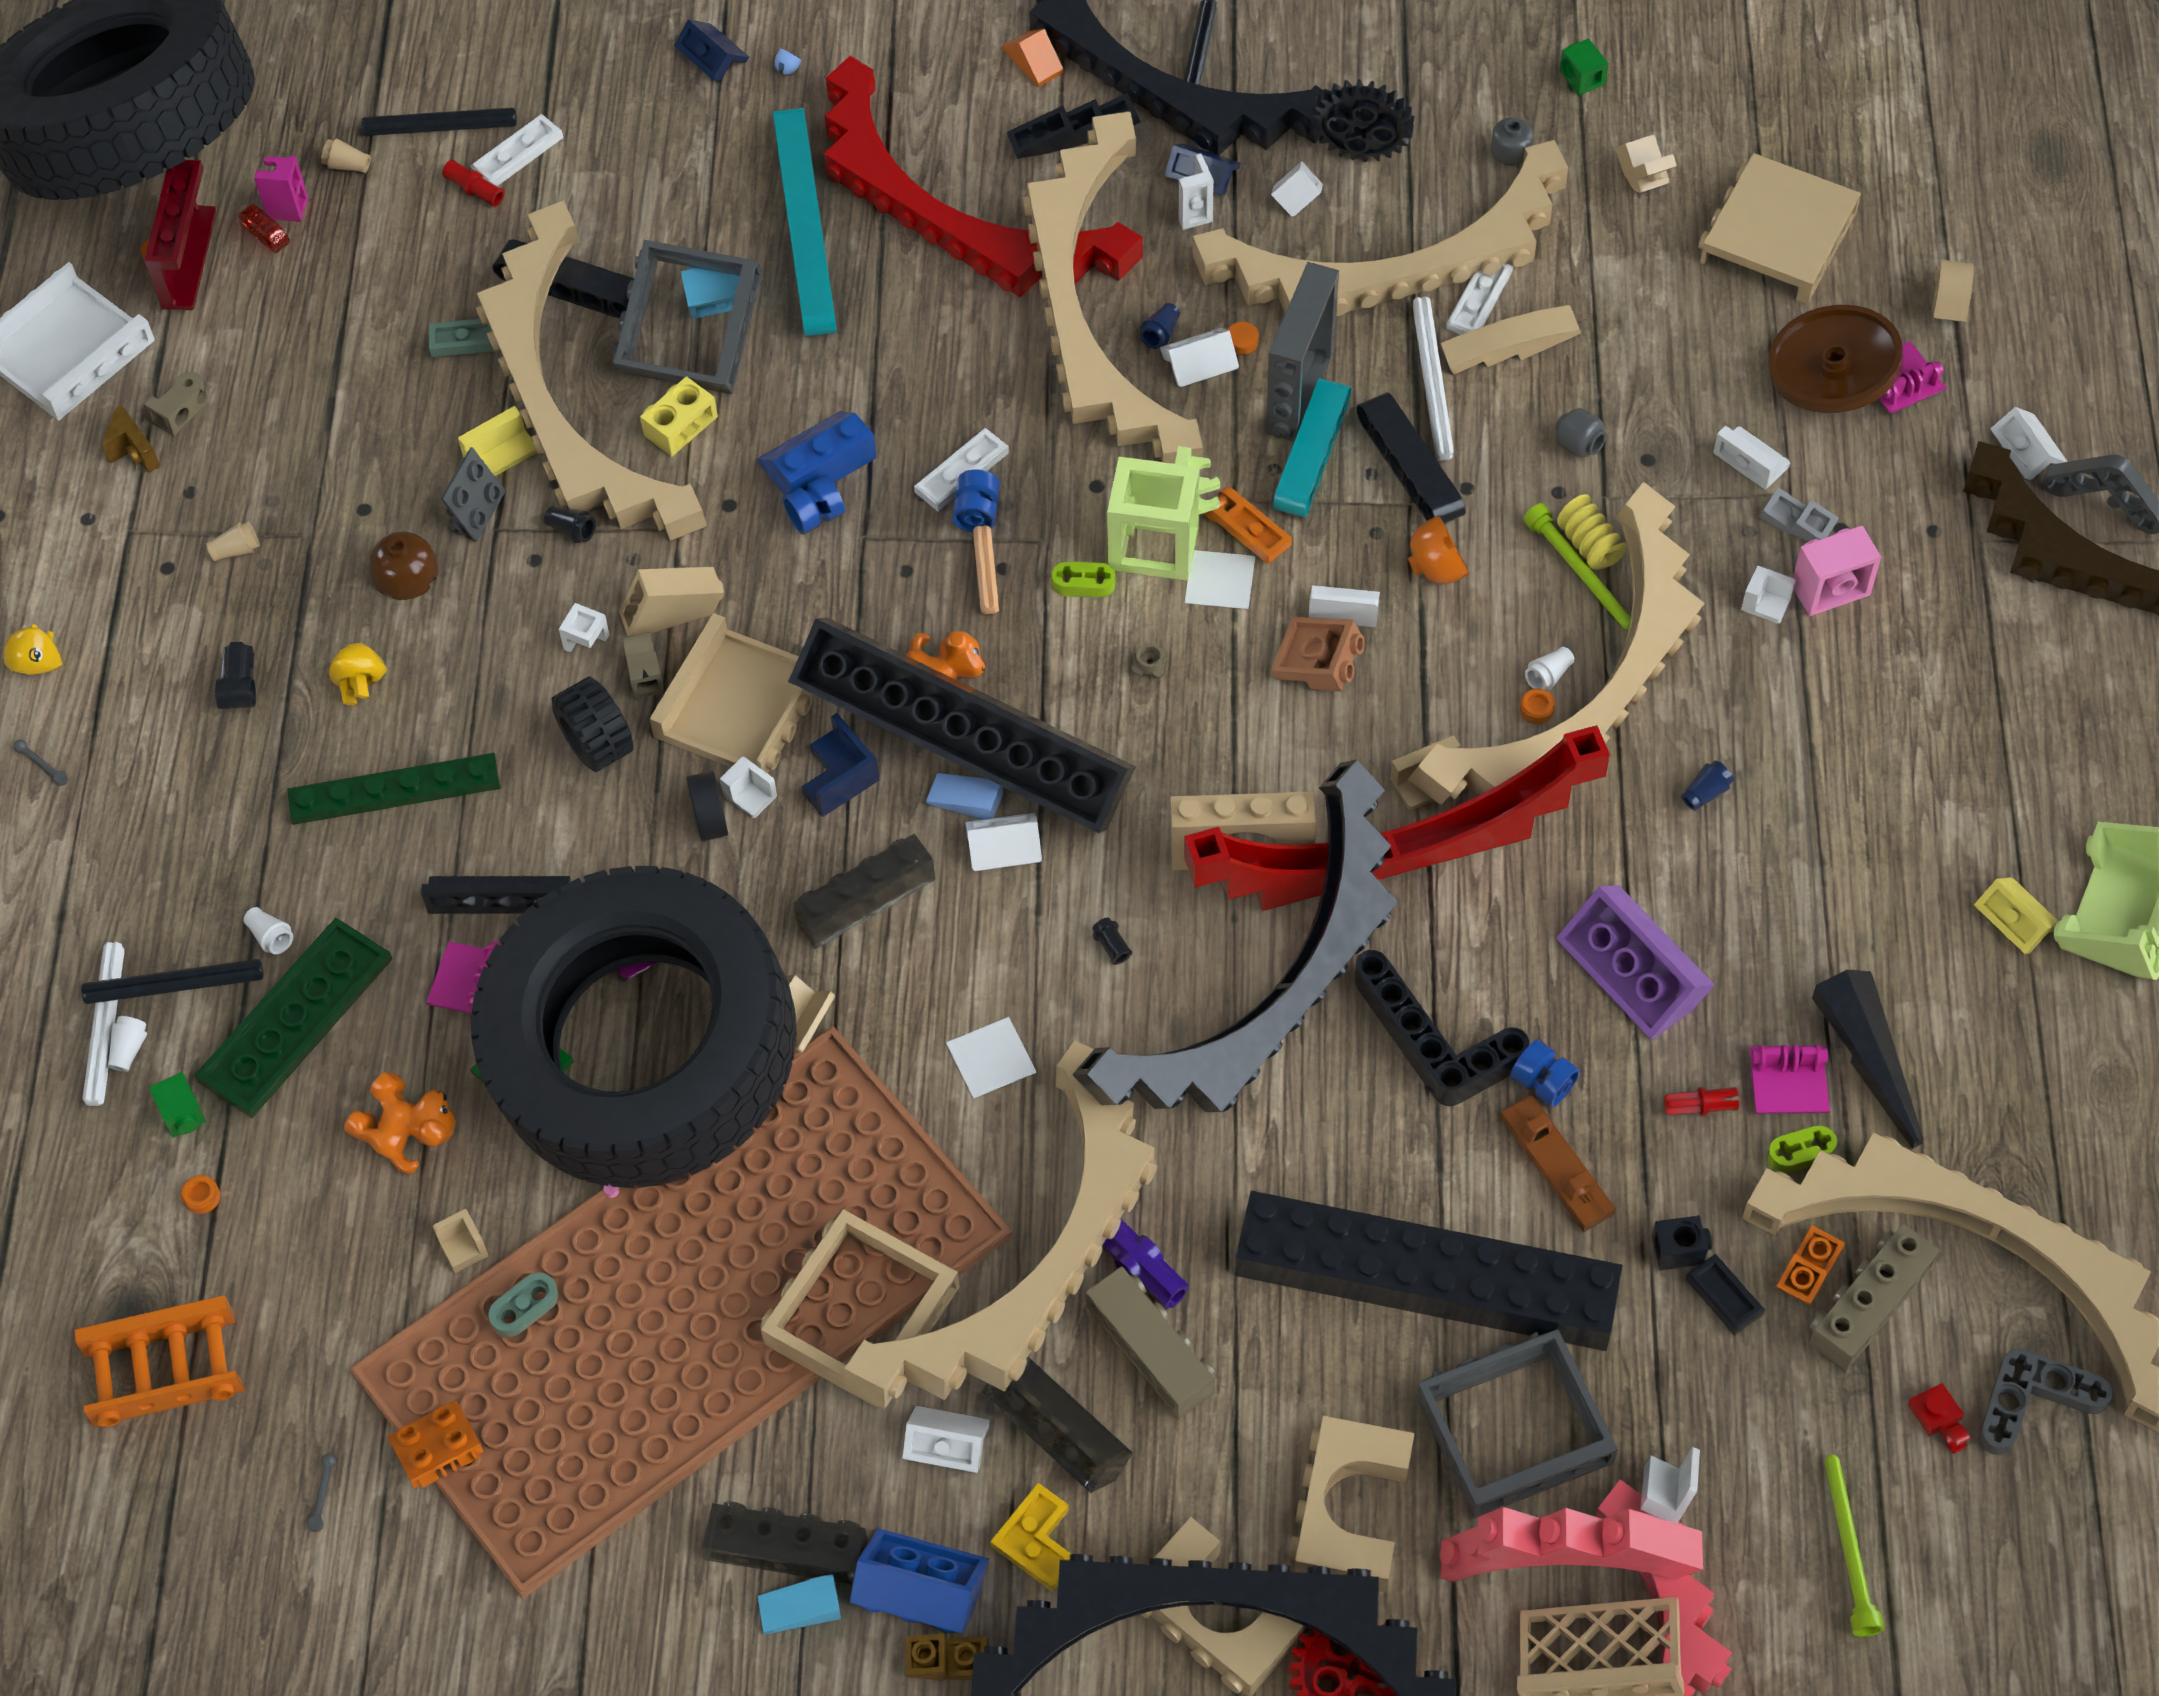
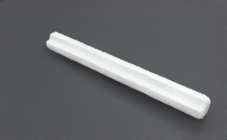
M107 942L103 946L99 981L121 978L125 951L121 943ZM118 1000L95 1003L82 1097L87 1106H101L104 1103L109 1069L107 1065L110 1055L112 1024L115 1023Z

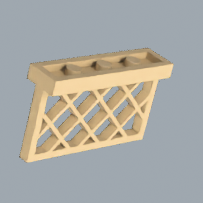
M1677 1597L1520 1611V1676H1517V1692L1519 1696H1684V1680L1681 1676L1679 1601ZM1669 1611V1621L1658 1632L1645 1622L1654 1612ZM1625 1614L1633 1621L1617 1635L1606 1624L1615 1615ZM1587 1618L1593 1625L1580 1638L1567 1629L1575 1619ZM1547 1621L1554 1628L1539 1642L1531 1635V1623ZM1641 1627L1652 1638L1637 1651L1626 1640ZM1602 1630L1613 1641L1598 1655L1587 1646V1643ZM1563 1634L1574 1644L1558 1658L1548 1647ZM1669 1634H1670V1641L1666 1639V1637H1667ZM1661 1643L1670 1650L1671 1663L1653 1664L1646 1657ZM1620 1647L1633 1656L1624 1667H1613L1607 1662ZM1583 1650L1593 1661L1584 1670L1574 1671L1567 1664ZM1542 1653L1554 1662L1545 1673L1531 1674V1664Z

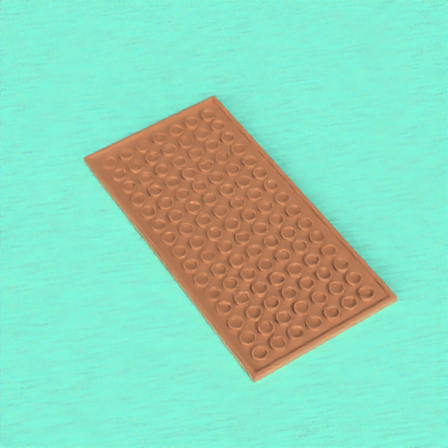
M834 1026L809 1042L802 1053L794 1054L793 1065L787 1083L783 1084L784 1090L775 1107L769 1106L771 1113L759 1129L753 1127L755 1133L739 1148L736 1145L732 1146L734 1149L733 1153L717 1164L714 1160L710 1161L711 1167L691 1176L688 1171L686 1173L687 1178L667 1184L662 1179L661 1185L639 1188L635 1183L634 1188L618 1187L619 1194L614 1198L606 1197L604 1190H600L349 1368L351 1374L395 1431L454 1400L458 1402L484 1452L478 1455L479 1459L477 1461L474 1460L463 1467H460L457 1459L454 1460L458 1469L456 1472L453 1471L450 1463L443 1466L447 1474L445 1478L441 1471L437 1469L436 1472L440 1479L434 1483L522 1599L822 1378L764 1345L760 1324L766 1312L771 1308L775 1309L781 1301V1293L788 1280L791 1278L796 1279L802 1270V1261L811 1248L816 1249L823 1239L822 1233L826 1224L832 1218L836 1219L843 1209L957 1271L958 1277L1013 1237L1012 1230ZM848 1234L783 1330L843 1363L855 1354L864 1340L871 1342L917 1308L934 1281ZM545 1273L552 1277L558 1289V1300L551 1310L516 1336L504 1337L493 1330L489 1321V1309L497 1299L530 1274ZM539 1292L533 1299L541 1300L545 1297L546 1293ZM512 1315L507 1316L503 1322L507 1324L512 1323L516 1317Z

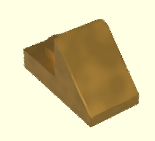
M122 404L115 407L102 442L108 461L113 463L129 454L134 463L138 464L141 462L148 473L159 468L160 464L149 441Z

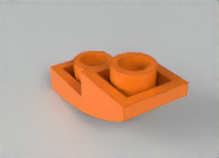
M1811 1225L1776 1288L1810 1306L1844 1249L1845 1242Z

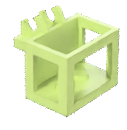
M1178 446L1175 464L1127 457L1118 458L1107 510L1108 565L1114 571L1188 581L1199 529V514L1220 507V501L1217 496L1210 500H1204L1199 497L1200 494L1220 488L1218 477L1212 480L1200 477L1201 469L1211 467V460L1209 458L1192 456V448ZM1134 528L1175 534V564L1125 557L1129 536H1133Z

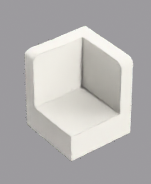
M1301 161L1273 186L1271 195L1291 216H1295L1321 193L1323 184Z
M1757 566L1745 591L1741 610L1774 623H1780L1792 599L1796 580Z
M577 603L573 605L559 628L563 649L568 652L572 651L576 643L591 648L597 638L607 641L610 636L605 614Z
M744 756L720 778L723 797L751 818H756L777 797L773 777Z

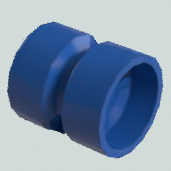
M973 469L959 475L952 515L953 523L958 528L973 533V529L976 526L982 527L987 525L991 529L994 527L997 514L996 503L998 502L1000 481L994 474L984 470Z
M822 475L809 482L806 490L797 488L783 496V504L791 522L803 535L819 527L822 519L829 522L845 513L843 500L836 486L827 475Z
M1537 1039L1518 1058L1510 1077L1526 1089L1534 1087L1535 1095L1553 1108L1570 1092L1580 1075V1069L1564 1057L1556 1059V1052ZM1549 1071H1550V1072H1551L1550 1075H1549V1076L1547 1077V1079L1545 1080L1544 1078L1546 1077V1075H1547V1074L1549 1073Z

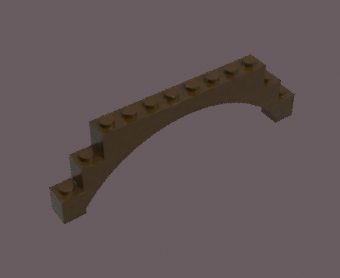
M1978 441L1963 492L1980 498L1995 500L1986 532L1996 534L2001 538L2019 541L2010 573L2020 575L2025 579H2034L2052 584L2060 589L2084 593L2092 598L2116 602L2128 608H2137L2155 613L2159 616V570L2127 560L2077 533L2047 508L2029 488L2009 457L2010 449Z

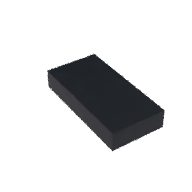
M1717 1254L1711 1256L1686 1275L1685 1280L1734 1336L1760 1318L1765 1312L1761 1304Z

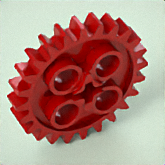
M1310 1629L1312 1637L1305 1634L1299 1636V1643L1304 1649H1292V1657L1298 1662L1289 1663L1288 1673L1297 1677L1290 1679L1289 1688L1301 1690L1295 1696H1357L1361 1693H1369L1372 1696H1396L1388 1686L1380 1688L1377 1683L1384 1682L1366 1664L1351 1653L1346 1656L1334 1654L1330 1648L1337 1643ZM1326 1661L1330 1666H1321L1319 1663ZM1352 1669L1359 1671V1675H1356L1354 1680L1347 1678V1674H1350ZM1330 1679L1338 1685V1689L1328 1693L1320 1690L1317 1684L1321 1680Z

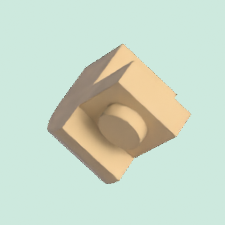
M1655 134L1615 148L1622 171L1634 191L1641 193L1670 183L1667 170L1676 167L1677 164L1673 154L1661 156Z
M1940 260V265H1936L1934 275L1936 287L1931 310L1933 318L1967 321L1973 286V263Z

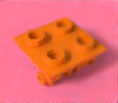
M456 1400L437 1408L430 1414L401 1427L387 1436L414 1489L420 1486L424 1489L429 1484L439 1480L440 1478L436 1472L437 1469L441 1471L444 1478L447 1477L443 1468L446 1464L450 1463L453 1471L456 1472L458 1469L454 1460L457 1459L460 1467H463L474 1460L477 1461L479 1459L478 1455L484 1452Z

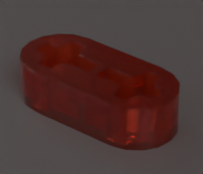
M251 203L239 212V219L244 227L274 253H278L290 244V239L284 229L255 204Z

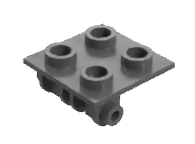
M470 447L440 499L454 515L450 519V530L457 535L467 532L473 541L477 542L506 490L473 447Z

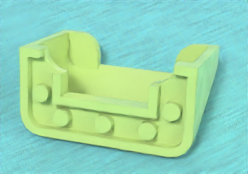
M2097 822L2093 835L2088 837L2086 843V853L2088 856H2091L2094 865L2093 872L2076 916L2065 914L2061 921L2058 920L2056 922L2054 939L2062 950L2138 978L2157 980L2159 978V827Z

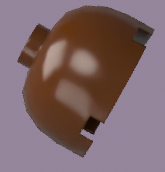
M405 531L394 532L383 537L375 545L370 556V575L374 585L380 593L383 594L384 592L392 595L393 599L396 600L414 599L425 594L430 589L429 584L434 580V577L437 579L439 574L437 558L429 543L414 533Z

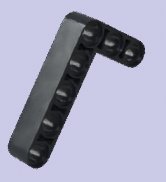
M1367 950L1358 956L1355 971V985L1435 1100L1444 1106L1458 1105L1511 1075V1071L1518 1058L1529 1046L1528 1035L1523 1030L1515 1027L1503 1029L1456 1055L1387 957L1377 950ZM1374 970L1377 971L1379 974L1369 975L1366 974L1365 971ZM1393 997L1398 1001L1389 1003L1384 998ZM1414 1025L1418 1029L1412 1031L1405 1029L1403 1026ZM1513 1047L1516 1048L1519 1052L1510 1053L1507 1052L1504 1048ZM1429 1052L1436 1054L1438 1057L1431 1059L1423 1054ZM1484 1064L1488 1069L1479 1070L1473 1065ZM1449 1080L1456 1082L1458 1085L1448 1087L1442 1082Z

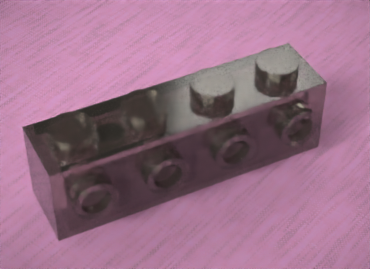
M915 834L905 839H898L885 851L876 856H869L863 859L852 870L845 874L839 873L817 890L807 891L793 903L797 925L812 946L817 949L935 881L933 858Z
M1029 1357L1026 1358L1027 1364L1021 1377L1017 1381L1012 1379L1005 1391L986 1383L982 1393L1090 1493L1116 1481L1133 1454L1129 1448Z
M726 1501L723 1505L712 1503L702 1549L706 1561L810 1578L833 1574L835 1582L853 1585L857 1561L865 1550L868 1541L865 1528L850 1520H839L837 1523L822 1521L820 1517L812 1514H800L799 1517L788 1516L775 1508L765 1507L758 1511L746 1509L745 1505L738 1502Z

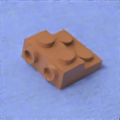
M1292 617L1271 672L1276 680L1306 681L1311 690L1342 691L1345 682H1351L1353 679V660L1356 654L1360 655L1364 650V637L1354 620Z

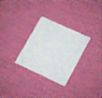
M1194 550L1189 579L1187 581L1185 603L1249 609L1255 556Z
M1009 1017L946 1042L973 1099L1037 1073Z

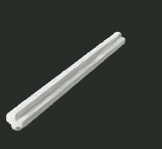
M1426 296L1422 298L1417 297L1413 300V313L1435 458L1439 461L1451 460L1454 450L1431 301Z

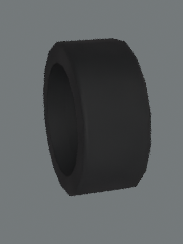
M714 771L687 776V784L701 841L728 836Z

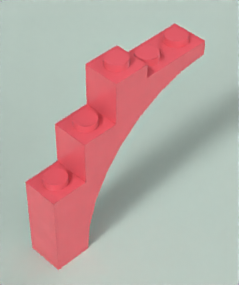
M1619 1480L1598 1507L1595 1517L1604 1519L1627 1509L1648 1515L1651 1514L1640 1510L1641 1494L1622 1480ZM1639 1571L1652 1599L1677 1597L1679 1601L1681 1676L1684 1680V1696H1693L1696 1689L1705 1695L1712 1685L1719 1688L1732 1670L1727 1666L1732 1652L1701 1630L1715 1611L1710 1607L1715 1593L1690 1575L1673 1579ZM1669 1611L1656 1612L1659 1630L1669 1621ZM1670 1634L1666 1637V1639L1669 1640V1641H1670ZM1660 1643V1663H1671L1670 1650Z
M1501 1507L1479 1516L1478 1526L1441 1541L1439 1554L1441 1562L1440 1578L1454 1582L1473 1575L1529 1566L1583 1565L1623 1568L1678 1579L1703 1570L1702 1531L1631 1509L1601 1519L1568 1508L1538 1518Z

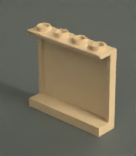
M1753 153L1748 164L1742 163L1735 180L1737 182L1736 186H1729L1723 200V204H1725L1723 209L1717 208L1711 221V231L1705 230L1698 245V249L1702 250L1700 264L1705 265L1710 254L1799 287L1796 300L1808 304L1857 213L1861 193Z
M713 613L649 719L653 737L728 767H732L744 756L768 774L770 769L774 770L777 767L783 746L786 742L790 743L796 733L797 722L801 715H807L812 704V696L814 694L788 682L799 656L728 630L726 618Z

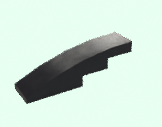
M1125 93L1100 106L1097 100L1094 99L1069 112L1062 105L1008 131L1007 135L1017 159L1049 154L1088 143L1087 131L1092 130V117L1131 112L1133 126L1141 123L1131 97L1128 93Z

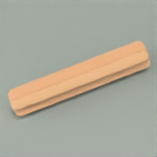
M987 525L982 527L976 526L973 529L980 609L984 615L996 614L999 611L991 528Z

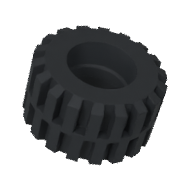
M588 676L551 698L552 710L564 737L581 762L592 771L598 772L633 751L632 735L624 716L608 691L594 678Z

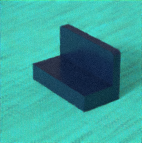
M688 19L674 44L680 52L711 79L716 81L722 80L732 60L747 62L749 59L745 52L710 23Z
M1187 144L1173 145L1164 176L1179 180L1195 175V155L1202 153L1214 180L1213 192L1226 195L1232 172L1240 168V162Z

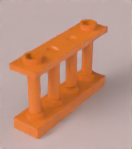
M218 1296L75 1329L77 1346L85 1358L92 1357L94 1361L98 1402L84 1405V1413L92 1425L111 1427L119 1424L124 1419L210 1399L216 1401L227 1400L236 1393L245 1392L244 1384L236 1370L227 1372L221 1329L225 1325L234 1324L235 1320L233 1309L226 1296ZM205 1331L212 1376L190 1381L184 1338L187 1334ZM166 1339L169 1341L174 1385L152 1390L146 1347L152 1342ZM129 1348L132 1355L136 1394L114 1398L109 1355L113 1351Z

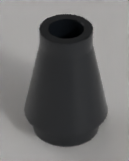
M551 506L544 515L545 525L554 528L575 543L589 541L595 532L596 521L587 511L561 509Z

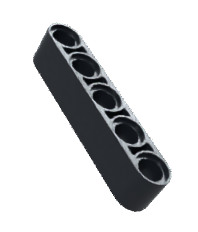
M515 239L508 240L492 265L494 273L502 280H505L501 270L502 267L506 266L502 253L528 243ZM566 256L559 266L549 288L548 295L620 319L622 312L627 311L629 303L627 288L629 282L634 280V278Z
M1386 392L1358 404L1356 411L1361 425L1425 520L1428 521L1439 515L1443 523L1446 524L1464 516L1466 511L1461 495L1394 397L1389 392Z

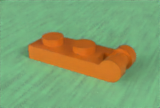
M1226 486L1218 493L1220 507L1203 513L1210 521H1216L1266 564H1270L1292 545V537L1229 486ZM1227 507L1232 508L1228 512L1225 510Z

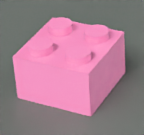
M1863 525L1853 529H1842L1835 535L1821 540L1813 539L1800 547L1793 579L1796 580L1794 591L1809 617L1871 595L1881 555Z

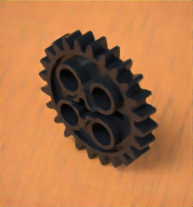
M1358 79L1356 85L1352 86L1348 80H1345L1343 88L1334 83L1332 91L1323 89L1322 96L1317 95L1316 102L1312 107L1310 126L1314 127L1313 135L1320 136V144L1329 143L1328 151L1339 149L1340 157L1349 153L1353 161L1357 155L1362 156L1364 162L1368 161L1369 156H1373L1376 161H1380L1381 154L1391 158L1393 151L1401 153L1402 146H1408L1409 138H1412L1415 116L1411 115L1412 107L1405 106L1407 99H1397L1398 91L1396 90L1387 93V85H1382L1378 89L1375 88L1374 81H1371L1368 86H1363L1362 81Z

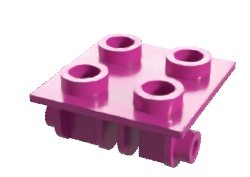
M1911 341L1902 344L1904 355L1903 367L1897 381L1879 398L1890 414L1940 393L1947 388L1940 380V375L1944 373L1942 364L1940 362L1934 363L1933 361L1927 363Z
M448 941L426 1004L472 1014L475 991H478L476 986L483 967H487L486 961L495 945H503L499 942L491 941L489 946L479 948Z
M1815 1044V1046L1760 1045L1749 1047L1756 1114L1830 1113L1825 1063L1828 1062L1827 1048H1823L1819 1044Z

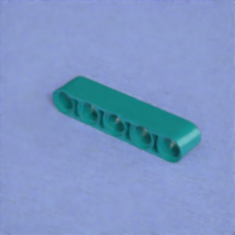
M1321 378L1318 379L1277 486L1273 510L1303 518L1307 517L1347 411L1352 386Z

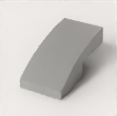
M1779 487L1758 516L1774 527L1806 541L1827 538L1839 517L1813 500H1810L1805 505Z

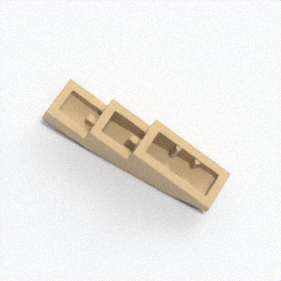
M1566 305L1507 318L1442 342L1441 346L1450 370L1455 375L1481 362H1484L1488 368L1517 354L1522 361L1581 334V330L1571 306Z

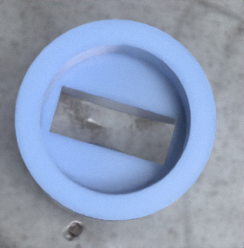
M781 48L774 61L778 72L783 69V75L793 74L802 62L801 59Z

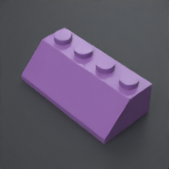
M1619 885L1599 886L1556 937L1563 947L1650 1039L1656 1038L1692 1012L1715 986Z

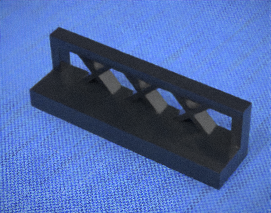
M429 876L428 884H422L421 895L428 914H523L532 905L535 908H539L537 901L553 890H556L559 895L561 893L559 887L571 882L570 876Z

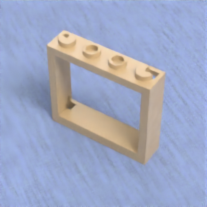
M843 1209L836 1219L832 1218L826 1224L822 1233L823 1239L816 1249L811 1248L802 1261V1270L796 1279L791 1278L785 1284L781 1293V1301L775 1309L771 1308L766 1312L761 1321L760 1328L764 1345L880 1409V1406L845 1389L844 1368L846 1365L786 1332L783 1330L848 1234L934 1281L895 1341L930 1333L959 1289V1277L957 1271Z

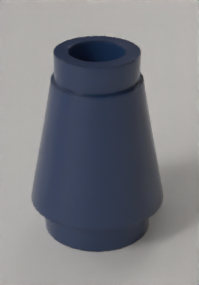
M1164 304L1163 307L1141 324L1140 338L1146 346L1158 349L1168 344L1180 316V311L1174 304Z
M1714 760L1711 764L1706 763L1681 795V798L1690 809L1696 811L1699 807L1728 791L1734 778L1721 762Z

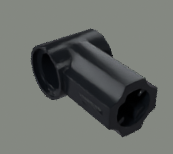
M230 642L227 647H223L221 679H217L215 684V697L219 709L255 707L256 687L253 679L255 652L252 646L246 645L243 642Z

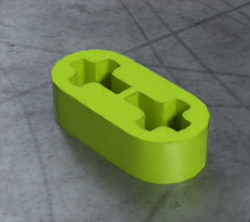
M1061 562L1053 568L1051 573L1054 591L1063 596L1106 597L1115 590L1116 586L1115 571L1110 565L1105 563ZM1065 575L1071 576L1069 582H1063ZM1098 577H1104L1103 583L1098 584Z
M1819 1125L1779 1136L1770 1144L1767 1154L1768 1164L1776 1172L1792 1173L1811 1167L1820 1150L1827 1154H1834L1837 1146L1836 1135L1828 1127ZM1817 1138L1820 1143L1826 1142L1825 1149L1821 1150L1819 1146H1812L1813 1140ZM1783 1149L1785 1153H1792L1791 1159L1787 1161L1784 1156L1778 1157L1779 1150Z

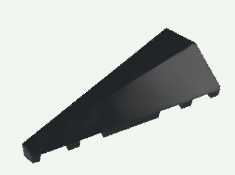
M1845 970L1817 984L1812 999L1852 1054L1851 1064L1913 1149L1923 1144L1924 1139L1873 975L1870 971Z

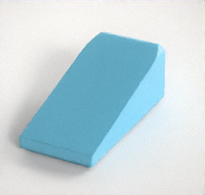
M833 1574L816 1577L757 1596L764 1635L841 1619Z

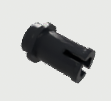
M1107 917L1093 925L1092 930L1094 933L1092 936L1095 941H1100L1109 955L1112 964L1118 965L1129 959L1132 951L1118 932V923Z

